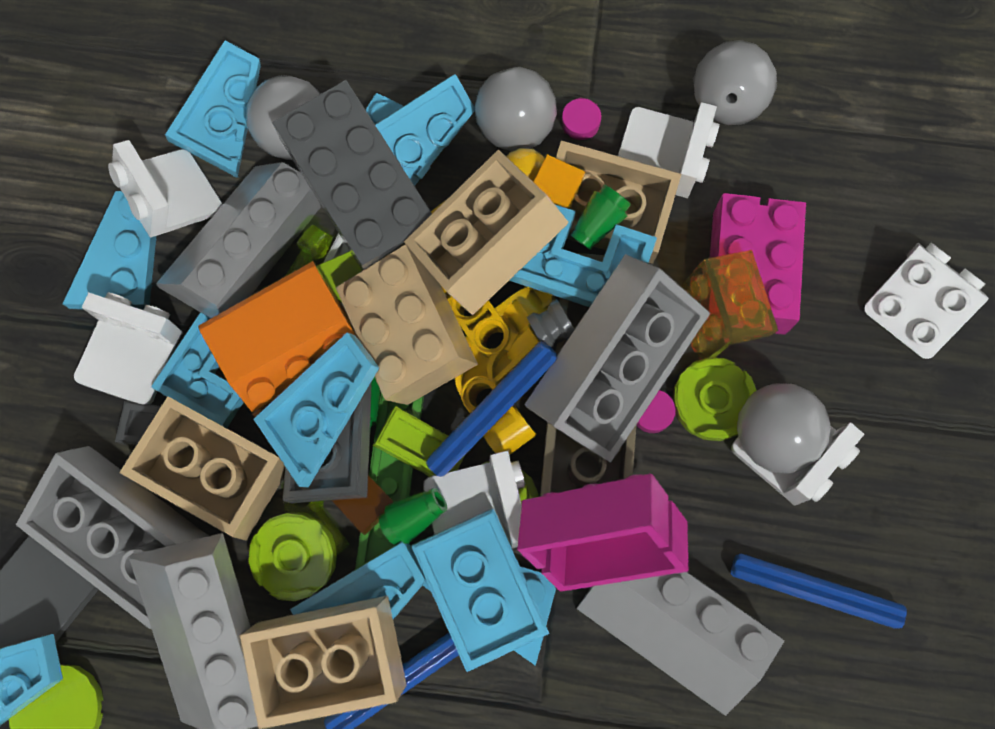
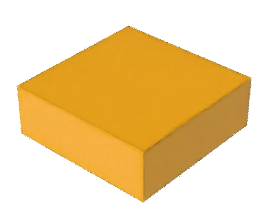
M547 154L534 183L548 195L555 205L569 209L585 177V171Z

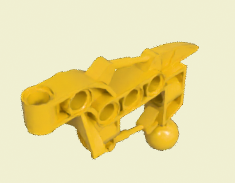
M519 148L506 156L533 182L545 160L543 155L534 149ZM443 203L433 209L431 213L433 214ZM442 287L460 327L467 335L465 338L478 365L455 377L456 387L461 400L469 413L477 407L476 399L480 392L486 389L493 390L540 342L526 316L533 312L540 314L546 311L549 303L555 300L554 295L527 287L510 296L496 308L488 300L474 315L464 316L465 308ZM504 333V339L498 347L494 349L487 348V340L492 334ZM514 404L483 437L495 453L508 451L510 455L537 434L528 425Z

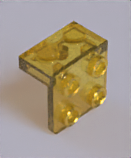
M752 250L704 259L680 286L710 312V315L690 343L693 351L698 353L700 360L715 358L731 344L772 336L778 331Z

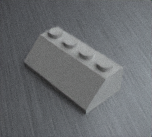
M283 162L255 166L156 283L157 286L209 318H213L250 297L321 208L319 201L301 172Z
M625 254L557 355L556 362L547 370L525 403V406L566 435L611 463L710 315V312L660 268Z
M90 446L55 453L18 519L16 526L151 629L129 560L130 556L209 537V535L145 487L120 474L121 469Z
M223 533L131 555L129 560L181 722L198 729H249L257 727L258 724L239 636L251 627Z
M687 572L590 587L576 608L725 716L761 681L785 642L782 638Z

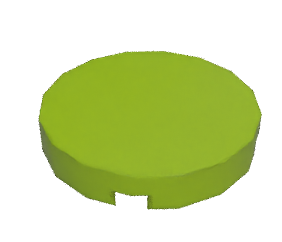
M708 357L692 363L681 373L673 388V402L678 421L689 433L703 440L722 441L738 435L739 412L749 396L757 391L751 376L745 370L742 371L734 365V362L728 359Z
M288 512L270 518L263 524L258 533L254 535L250 543L248 562L253 578L260 587L263 585L267 591L271 592L270 595L279 600L297 601L314 595L329 582L336 568L337 548L332 533L321 520L308 513Z
M60 664L63 679L9 719L10 729H99L103 713H101V701H104L102 689L94 676L83 668L75 665Z

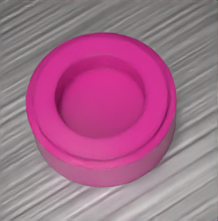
M579 98L572 100L565 106L562 114V127L568 136L576 140H586L598 132L601 122V111L593 101Z
M659 390L636 426L648 433H658L665 430L675 417V405L671 397Z

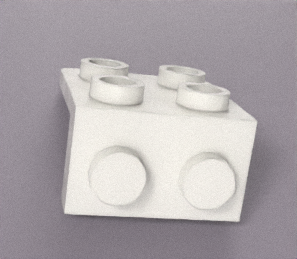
M701 102L694 122L641 107L634 108L628 121L618 157L681 174L676 195L688 198L695 181L703 183L710 159L704 158L703 154L706 146L713 147L720 124L713 122L717 106Z
M130 140L113 144L112 163L108 164L110 176L114 184L118 188L120 187L129 203L132 214L137 220H140L150 238L211 218L222 206L220 199L189 151L181 149L142 161Z
M917 243L907 254V259L865 305L867 315L924 359L932 358L989 299L980 290L985 283L966 268L959 274L949 267L946 263L951 257L933 243H930L926 248Z
M88 292L82 308L98 319V323L74 373L75 381L81 385L142 405L151 404L158 392L151 388V386L176 350L183 332L168 320L170 314L159 308L145 305L144 310L132 307V302L120 295L107 292L104 298Z
M851 422L838 430L831 427L829 444L821 458L811 466L791 474L770 472L755 464L743 450L739 436L732 443L731 450L740 460L795 506L810 499L817 502L825 495L833 484L828 479L837 467L844 469L855 459L860 452L855 445L864 436V433Z
M508 451L490 455V463L449 472L443 477L433 476L427 478L424 482V490L438 489L447 503V511L442 513L432 523L434 534L494 508L511 548L518 547L522 507L518 488L525 487L519 461L511 462Z

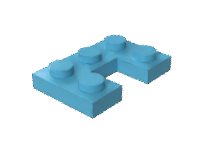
M555 205L569 224L509 281L590 307L625 254L649 263L657 237L616 224L603 262L563 249L575 218V211Z
M200 312L151 388L217 424L228 428L244 402L226 380L215 375L219 365L198 325L211 318Z

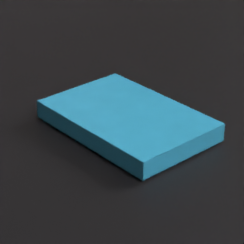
M494 508L411 546L466 672L549 634Z

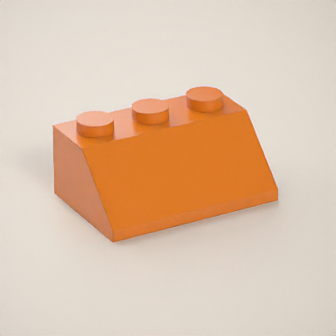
M313 261L198 325L200 333L229 385L252 412L276 399L347 332L356 335L345 309Z

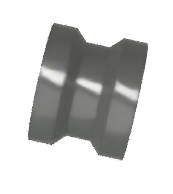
M557 299L549 303L546 311L540 314L533 312L526 316L539 341L545 342L554 351L557 344L568 340L574 331L572 324Z

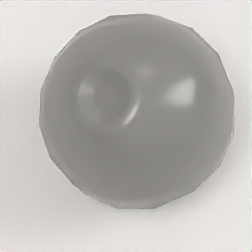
M743 40L724 42L711 49L698 64L693 78L695 99L699 107L701 102L717 106L713 121L725 125L745 124L757 118L771 103L777 88L776 69L768 54L758 45Z
M523 67L508 68L489 76L479 89L475 102L476 122L483 136L496 147L511 152L519 148L529 149L541 144L551 132L557 115L556 97L549 83L537 72Z
M276 76L260 84L248 100L246 111L247 127L256 144L272 156L292 160L280 141L272 122L320 95L319 91L308 81L293 76Z
M785 383L767 385L750 395L739 412L737 432L743 450L755 464L770 472L791 474L801 471L817 462L829 444L831 425L824 404L813 392L798 385Z

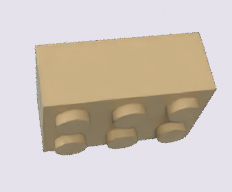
M561 141L556 159L585 171V177L569 209L575 211V218L567 239L578 242L571 234L575 230V226L593 191L598 192L605 184L631 204L625 212L627 217L618 225L657 237L649 263L653 264L661 246L681 174ZM614 229L598 244H595L594 247L607 251Z
M497 150L404 243L445 291L468 312L474 315L569 222L548 195L500 150Z
M406 244L336 287L357 338L379 366L375 379L385 400L408 405L478 365L441 285Z
M167 396L119 473L226 534L238 539L247 540L284 478L285 465L276 455Z
M388 595L261 621L239 635L258 729L395 703L407 686Z

